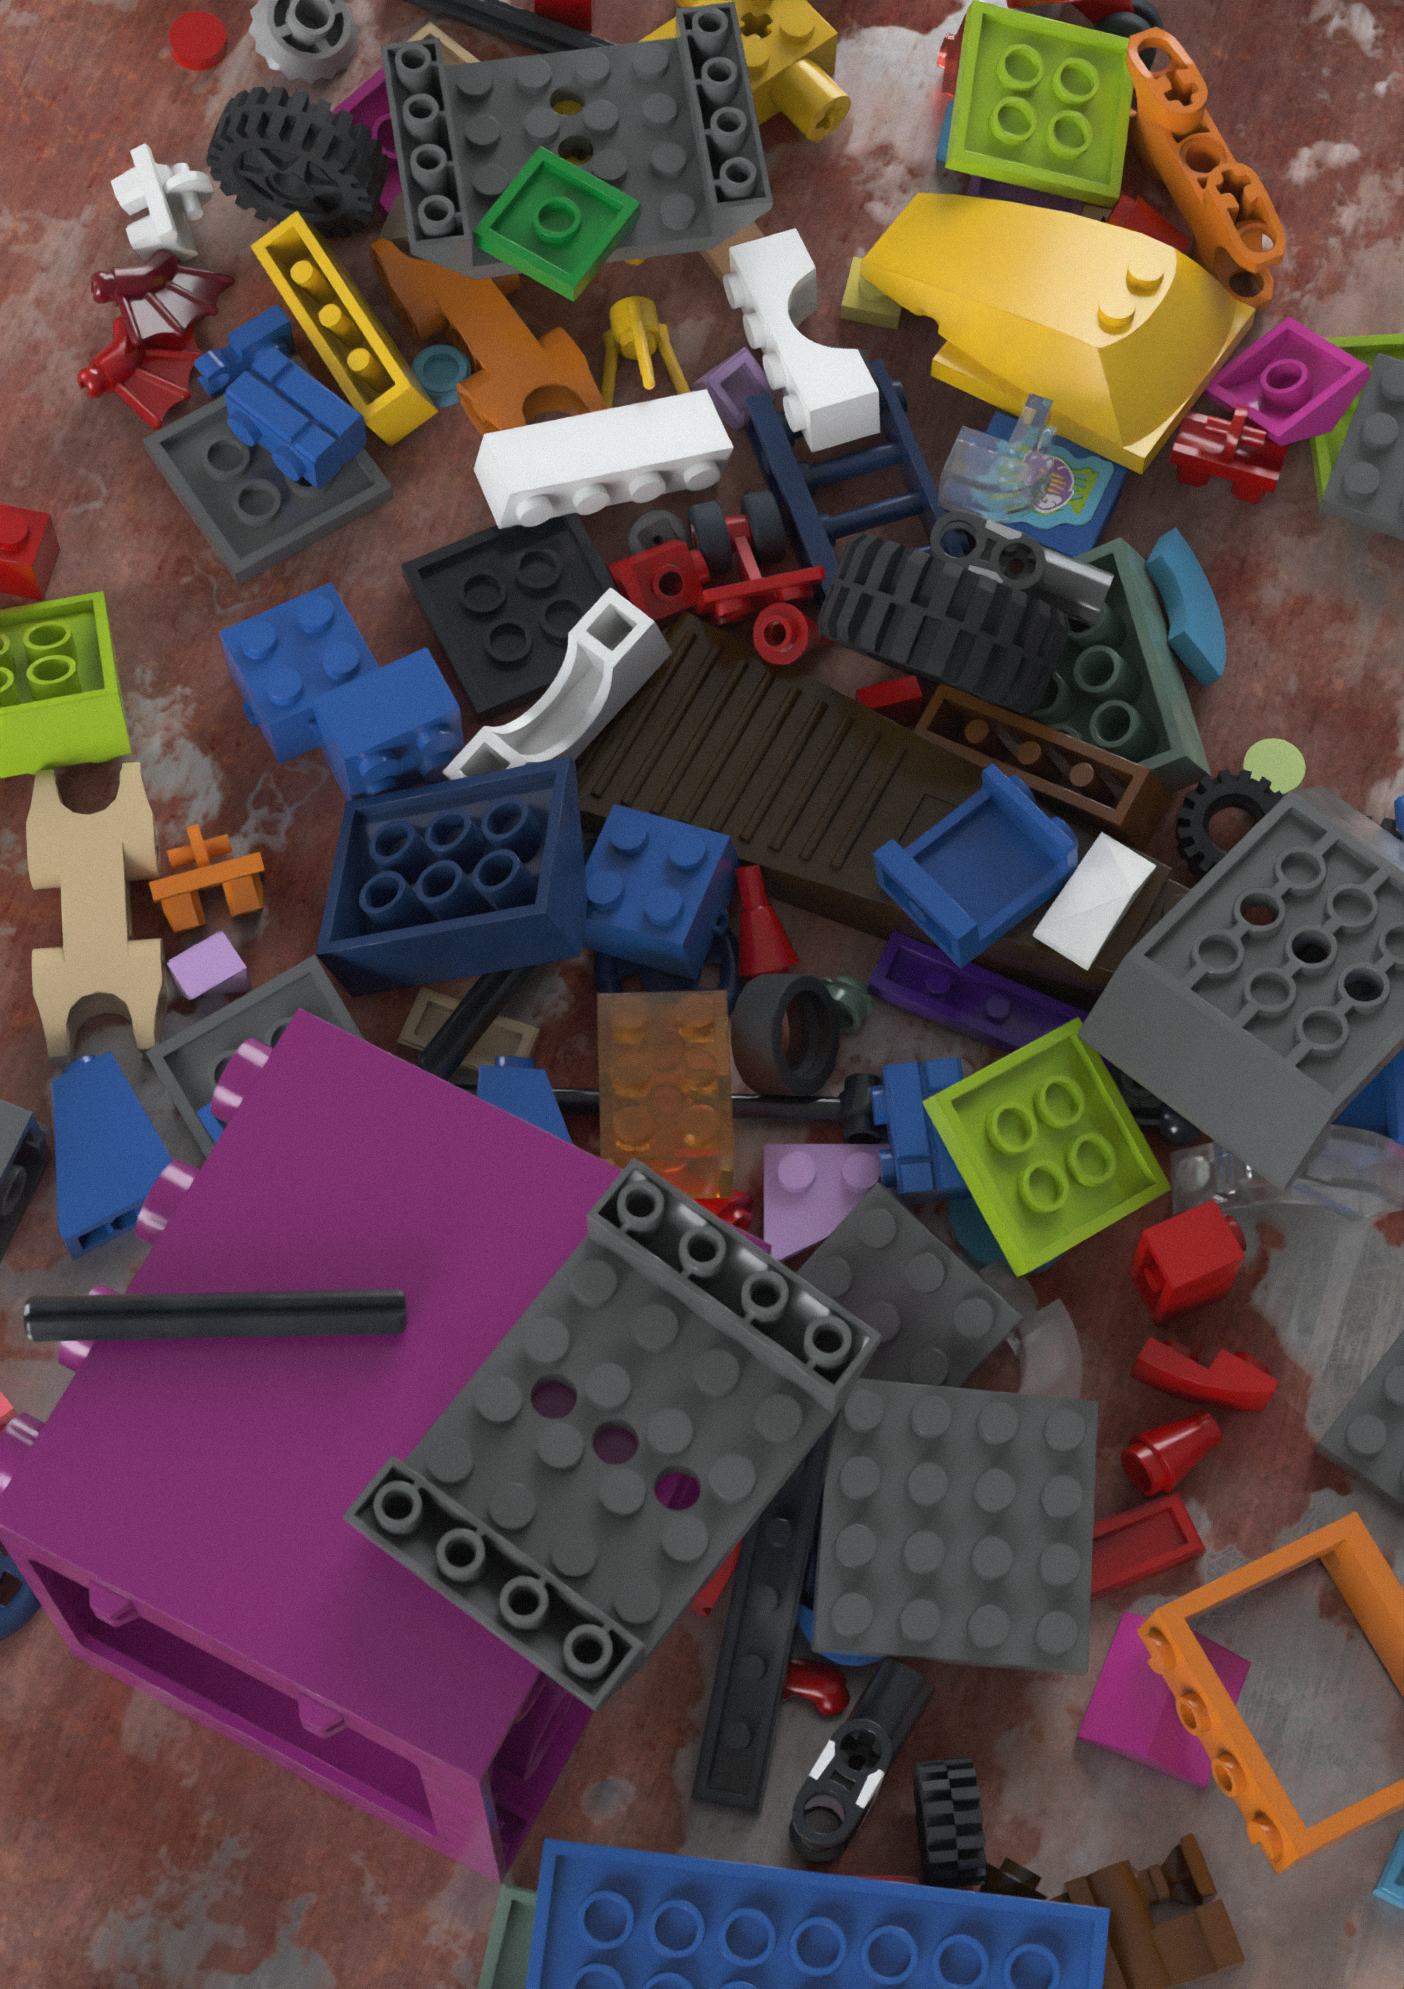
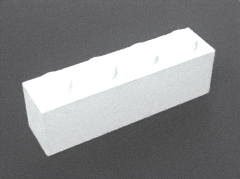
M707 389L484 434L473 470L499 529L520 524L525 527H532L547 521L549 518L572 513L588 515L600 511L605 506L628 501L645 503L657 498L661 494L685 489L690 491L707 489L720 482L732 453L733 445Z

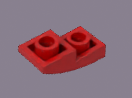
M1152 1336L1148 1338L1139 1353L1130 1377L1175 1398L1213 1408L1237 1411H1264L1280 1382L1269 1375L1270 1371L1264 1363L1247 1353L1235 1352L1233 1355L1221 1348L1210 1368L1207 1369L1198 1364L1199 1359L1197 1355L1186 1346L1173 1340H1165L1162 1343Z

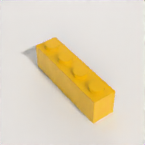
M298 210L250 246L353 408L364 416L365 425L392 447L439 412L328 240Z

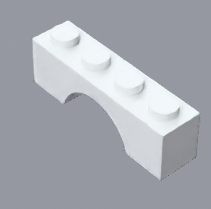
M790 229L729 247L731 273L723 275L727 299L733 309L741 307L744 313L743 326L747 340L752 349L761 348L764 354L763 367L767 381L772 390L781 389L784 395L783 407L791 430L793 432L801 430L812 453L879 433V390L858 349H838L823 346L809 340L797 330V327L808 316L818 310L816 267L797 229Z
M610 587L568 633V647L565 659L556 678L544 695L527 712L514 721L497 727L483 726L442 771L444 776L450 781L568 756L575 761L672 653L655 621Z

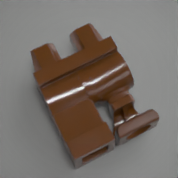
M1194 1833L1181 1837L1178 1845L1172 1849L1161 1866L1157 1863L1138 1871L1132 1866L1130 1860L1118 1862L1085 1877L1082 1876L1065 1882L1063 1894L1048 1900L1110 1909L1103 1989H1180L1240 1969L1246 1960L1222 1899L1211 1902L1215 1899L1217 1891ZM1175 1902L1190 1907H1198L1193 1912L1155 1925L1150 1913L1151 1906L1156 1904L1163 1905Z

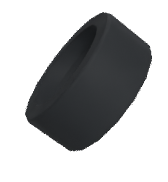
M761 974L746 984L737 998L732 1015L730 1041L734 1064L743 1082L756 1094L810 1096L824 1086L833 1072L839 1050V1022L836 1005L828 988L815 976L806 974ZM786 1011L789 1024V1047L784 1058L781 1037L782 1022Z

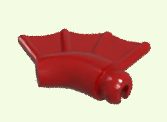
M117 317L113 321L112 342L90 359L89 367L82 368L77 375L79 387L81 390L87 387V397L92 399L101 397L105 392L108 394L115 392L154 430H160L167 413L173 407L190 400L192 397L189 390V377L195 368L194 361L204 354L200 352L195 343L193 335L195 322L191 323L181 338L157 337L142 343L140 347H135L130 341L123 317Z

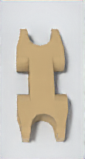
M122 763L120 785L116 799L105 810L90 815L73 813L63 805L54 769L36 771L31 807L26 821L27 859L30 881L34 890L61 887L63 931L62 947L39 948L32 951L33 996L43 1023L48 1058L53 1069L66 1068L74 1059V1044L78 1029L89 1018L109 1013L121 1015L132 1023L133 1034L136 1038L137 1050L140 1052L141 1061H148L149 1058L145 1052L161 1044L163 1025L169 1002L166 958L162 938L133 940L130 881L161 878L159 833L148 802L141 763Z

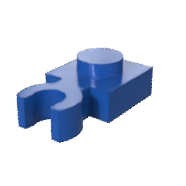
M275 304L227 334L228 345L222 349H212L202 354L194 361V365L202 374L197 378L198 383L211 399L226 392L227 387L245 370L249 371L251 365L270 346L272 348L275 347L287 357L295 353L291 320L278 304Z

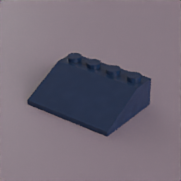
M568 756L346 801L316 956L352 997L580 957L588 901L576 764L572 758Z

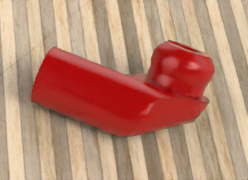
M801 1657L791 1660L784 1701L794 1696L814 1700V1705L823 1715H834L843 1711L848 1706L851 1696L845 1687L847 1678L836 1666Z

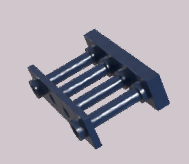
M882 358L870 361L869 372L879 390L880 425L887 443L808 466L806 461L797 463L791 447L795 445V439L804 437L801 430L796 432L791 430L785 412H776L769 392L748 397L745 400L744 430L768 490L776 499L783 527L800 569L824 566L826 579L813 598L818 614L821 611L839 565L832 547L836 546V539L918 515L930 542L933 526L939 518L947 513L905 415L908 405L904 388L898 378L890 379ZM894 465L898 466L908 489V493L831 516L826 511L818 513L812 500V496H815V489ZM952 530L941 540L942 549L951 557L960 558L971 553L963 530ZM931 543L911 548L932 555Z

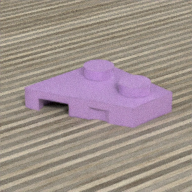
M763 1144V1240L772 1244L771 1256L784 1265L786 1259L816 1245L819 1247L877 1182L881 1183L878 1150L890 1149L889 1144ZM887 1188L894 1194V1188Z

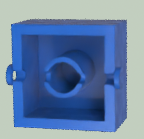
M332 582L219 631L228 670L245 700V703L242 704L245 716L252 728L259 726L279 764L320 747L309 727L310 721H316L313 697L380 668Z
M427 647L312 698L316 721L309 722L310 730L318 746H321L322 755L347 801L409 789L424 781L427 783L442 781L446 779L442 771L464 748L460 707Z
M613 804L585 866L588 906L581 947L696 980L714 937H722L729 923V913L726 909L737 886L735 869L741 867L731 836ZM717 920H721L719 926H716Z

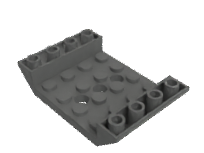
M735 2L676 9V38L444 66L440 38L380 45L411 254L472 279L522 274L517 269L474 246L472 231L540 146L559 157L573 149L586 151L592 158L585 164L575 166L641 202V217L605 263L711 250L773 208L772 194ZM564 100H573L583 107L579 113L571 116L560 115L552 108L558 102Z
M1324 786L1289 791L1125 955L1080 1028L1078 1038L1284 1193L1325 1149L1331 1123L1404 1047V843ZM1249 907H1264L1274 914L1276 920L1269 925H1252L1242 917L1241 912ZM1301 944H1314L1321 947L1326 952L1328 958L1320 963H1305L1294 955L1293 949ZM1357 981L1368 982L1376 987L1380 997L1369 1002L1357 1001L1348 995L1345 986Z
M634 1157L586 1215L587 1236L404 1462L392 1454L343 1515L345 1522L595 1712L648 1662L832 1422L882 1339L881 1334ZM550 1383H561L569 1387L577 1399L573 1410L568 1415L558 1419H549L537 1413L532 1405V1399L536 1391L542 1386ZM611 1428H621L630 1432L638 1444L635 1455L623 1464L613 1465L603 1462L593 1450V1444L597 1436L603 1431ZM674 1473L685 1474L691 1477L697 1483L700 1491V1496L696 1503L690 1508L681 1511L665 1508L655 1496V1489L659 1481L665 1476Z

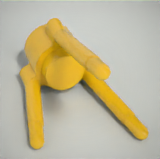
M631 296L615 302L609 312L612 329L603 333L605 359L601 395L607 408L611 409L613 404L619 352H622L623 356L628 359L638 360L643 385L647 390H651L655 387L651 355L658 348L677 394L690 393L691 390L670 344L667 325L658 322L655 303L649 298L642 296Z

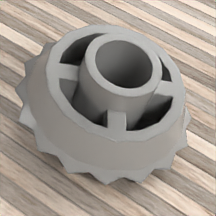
M259 0L250 10L253 21L248 32L255 38V52L266 57L269 69L282 71L289 80L302 78L310 84L319 78L332 80L338 70L348 68L350 56L358 51L355 38L359 29L353 21L352 9L343 0Z

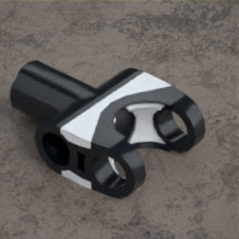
M888 1658L881 1660L847 1720L833 1733L797 1794L788 1832L789 1843L794 1853L803 1861L813 1865H828L838 1860L847 1850L879 1796L888 1772L936 1692L935 1687L925 1677L910 1667ZM854 1756L865 1760L866 1765L863 1764L860 1771L849 1767V1762H852ZM813 1815H824L832 1819L838 1829L831 1833L821 1834L813 1831L807 1825L805 1819ZM802 1839H803L806 1843H808V1844H810V1845H813V1846H816V1847H819V1848H824V1847H833V1848H831V1849H829V1850H827V1851H819V1852H817V1851H814V1850L809 1849V1848L803 1843Z

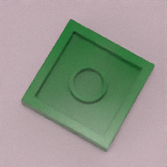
M540 146L472 231L473 245L575 302L641 217V202Z

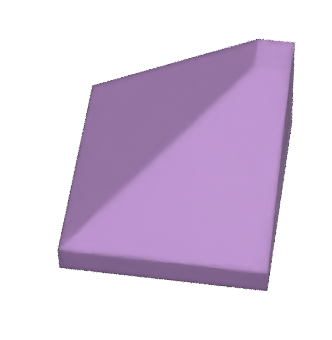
M746 346L736 351L689 386L692 392L707 389L719 417L734 431L739 430L744 425L746 398L769 392L773 401L780 395L778 390L771 389L765 372Z

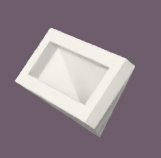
M1101 832L1032 936L1088 971L1155 871L1156 865Z

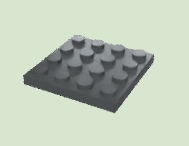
M858 1378L841 1406L824 1481L818 1523L811 1652L1071 1675H1084L1087 1673L1098 1401Z

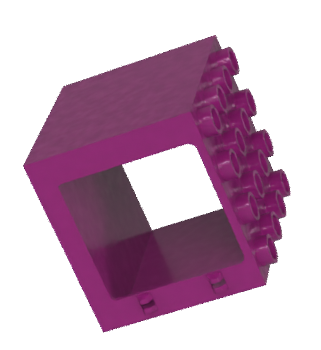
M298 1008L274 1048L255 1038H249L242 1043L231 1057L219 1079L211 1103V1114L228 1124L201 1169L199 1170L176 1159L162 1171L153 1184L143 1203L135 1229L136 1237L153 1247L124 1294L400 1289L404 1291L407 1299V1325L405 1331L400 1334L61 1341L58 1351V1362L76 1372L46 1423L22 1412L15 1416L0 1434V1540L74 1656L501 1885L591 1719L594 1710L345 1522L343 1515L392 1454L402 1462L405 1461L587 1236L586 1215L622 1172V1169ZM722 1220L771 1255L772 1244ZM104 1284L96 1286L88 1293V1295L121 1294ZM550 1383L536 1391L532 1399V1405L541 1416L549 1419H558L568 1415L573 1410L577 1399L574 1392L566 1385ZM611 1428L603 1431L597 1436L593 1444V1450L597 1457L603 1462L613 1465L629 1461L638 1449L635 1437L627 1430L621 1428ZM674 1473L665 1476L659 1481L655 1489V1496L665 1508L681 1511L690 1508L696 1503L700 1496V1491L697 1483L691 1477L685 1474Z

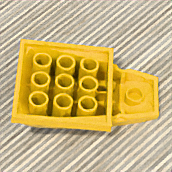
M918 192L864 256L859 275L903 308L915 315H924L936 321L939 326L938 334L947 341L932 359L930 376L1049 432L1068 439L1141 475L1252 327L1256 308L1234 299L1225 287L1198 263L1177 249L1145 234L1073 213L957 194Z

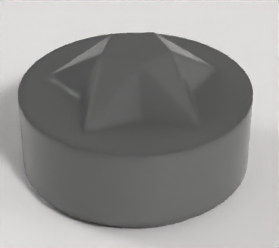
M650 510L639 515L631 523L626 538L630 556L674 538L685 542L689 549L690 540L684 522L675 514L664 510Z

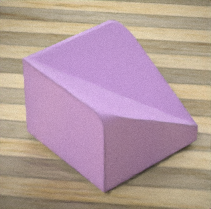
M223 931L215 933L173 957L167 963L176 991L179 995L189 1000L202 994L244 993L252 990L247 967Z

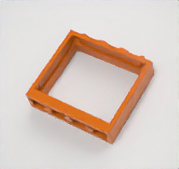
M1356 1511L1157 1608L1136 1630L1151 1655V1658L1147 1661L1148 1665L1155 1673L1162 1674L1176 1699V1711L1181 1723L1189 1733L1199 1738L1211 1759V1771L1215 1782L1226 1796L1234 1799L1248 1823L1247 1833L1252 1846L1260 1844L1277 1875L1404 1808V1778L1325 1820L1306 1828L1187 1623L1320 1558L1404 1698V1590Z

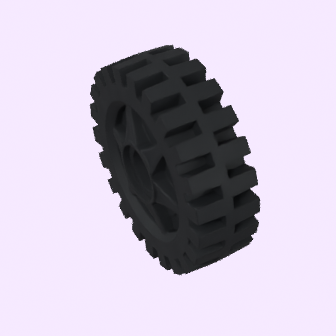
M263 86L252 88L250 94L243 90L237 93L235 99L231 98L228 101L213 133L206 157L207 166L211 167L210 174L213 180L221 181L219 188L226 196L237 195L235 204L243 210L253 207L256 209L254 217L263 222L273 218L277 220V225L298 210L326 239H333L335 233L341 238L349 237L353 231L359 233L369 223L381 198L388 177L389 169L387 167L389 161L387 154L381 153L383 146L379 140L369 139L371 131L363 123L351 125L354 116L342 109L335 114L330 111L332 103L322 98L319 99L317 104L309 102V93L296 90L293 97H289L286 89L283 87H272L270 93H268Z

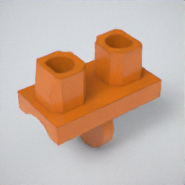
M198 823L186 826L190 844L166 850L171 869L196 862L198 869L149 882L155 905L162 904L164 914L175 934L207 925L198 893L223 887L231 918L264 910L260 876L265 875V868L260 852L210 865L209 858L231 853L232 848L228 834L203 840Z

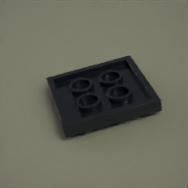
M577 513L549 518L547 521L532 527H525L520 524L499 529L497 525H494L401 564L402 576L478 724L541 698L556 678L563 664L568 647V633L610 587L619 593Z

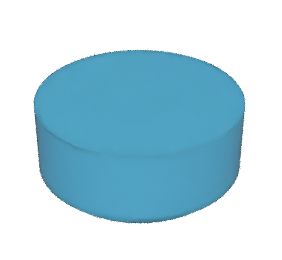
M433 345L422 350L415 357L411 367L415 376L437 407L451 406L460 402L455 388L456 383L471 375V366L466 355L450 345Z

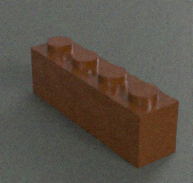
M942 683L939 684L913 731L983 769L993 763L1007 777L1012 774L1018 776L1029 787L1034 796L1142 853L1173 799L1151 769Z

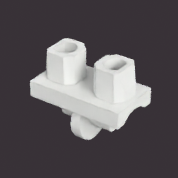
M146 143L130 150L135 167L111 180L117 200L129 215L148 207L150 215L127 225L126 231L132 248L145 261L159 249L172 251L182 262L197 256L198 252L187 219L192 221L200 219L204 214L202 206L213 197L214 189L209 176L203 172L190 171L188 164L183 162L175 164L172 169L167 165L157 164L154 161L150 147Z

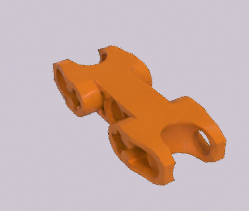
M1158 27L1131 35L1126 54V66L1134 84L1132 98L1137 96V112L1131 108L1127 135L1131 147L1149 176L1164 182L1194 236L1191 248L1194 261L1216 278L1234 299L1256 308L1255 313L1266 310L1270 307L1274 288L1273 277L1269 267L1282 264L1286 245V235L1270 196L1252 168L1243 163H1237L1205 108L1208 96L1206 83L1195 63L1175 37ZM1145 48H1158L1168 55L1170 64L1162 71H1148L1138 53ZM1262 233L1267 235L1273 242V247L1266 252H1263ZM1250 272L1259 285L1261 292L1254 297L1239 296L1230 288L1229 280L1236 273Z
M384 238L369 245L370 262L385 290L393 315L415 343L420 344L441 332L451 346L462 351L468 358L472 375L456 383L455 388L465 413L482 437L484 434L527 426L538 414L549 411L563 412L570 416H576L608 409L592 377L584 354L563 328L556 327L544 335L535 338L505 298V296L520 289L521 282L518 274L472 279L428 260L409 258L391 241Z

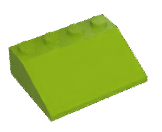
M104 591L1 609L0 778L22 774L36 775V771L51 770L86 762L103 763L114 757L132 754L127 716Z

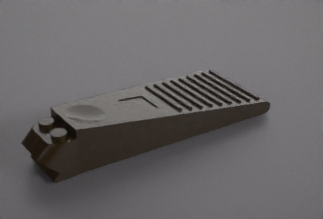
M679 612L671 626L664 625L661 630L672 653L598 734L576 771L581 826L601 833L613 804L729 835L731 836L741 867L760 865L766 896L886 941L889 940L894 930L942 950L877 884L873 853L892 838L903 849L908 847L982 788V771L984 769L787 664L775 665L767 662L753 646L688 612ZM1034 796L1036 806L1049 819H1052L1054 816L1061 818L1074 832L1079 842V847L1077 848L1079 866L1103 831ZM1110 836L1156 865V868L1088 971L1032 936L1062 889L970 963L1090 1013L1125 955L1191 889L1168 879L1172 870L1171 867Z

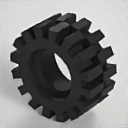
M1230 769L1219 771L1218 777L1210 779L1209 775L1199 780L1196 789L1193 790L1191 788L1179 810L1175 828V839L1178 840L1177 851L1181 860L1186 859L1188 862L1187 869L1194 876L1198 873L1205 876L1228 853V851H1224L1216 846L1209 835L1208 825L1211 818L1222 809L1235 807L1248 812L1257 824L1284 797L1280 790L1274 793L1270 789L1271 781L1263 776L1260 781L1251 778L1252 771L1242 769L1240 775H1230Z
M972 1758L915 1762L913 1766L915 1789L913 1794L916 1806L915 1820L918 1828L917 1838L921 1851L922 1870H924L925 1885L943 1888L984 1885L986 1881L985 1834L982 1827L983 1814L982 1809H980L979 1786H977V1775L975 1768H973Z

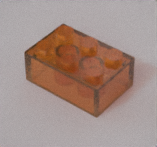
M727 990L597 993L601 1159L623 1170L634 1157L691 1199L733 1197L734 1136Z

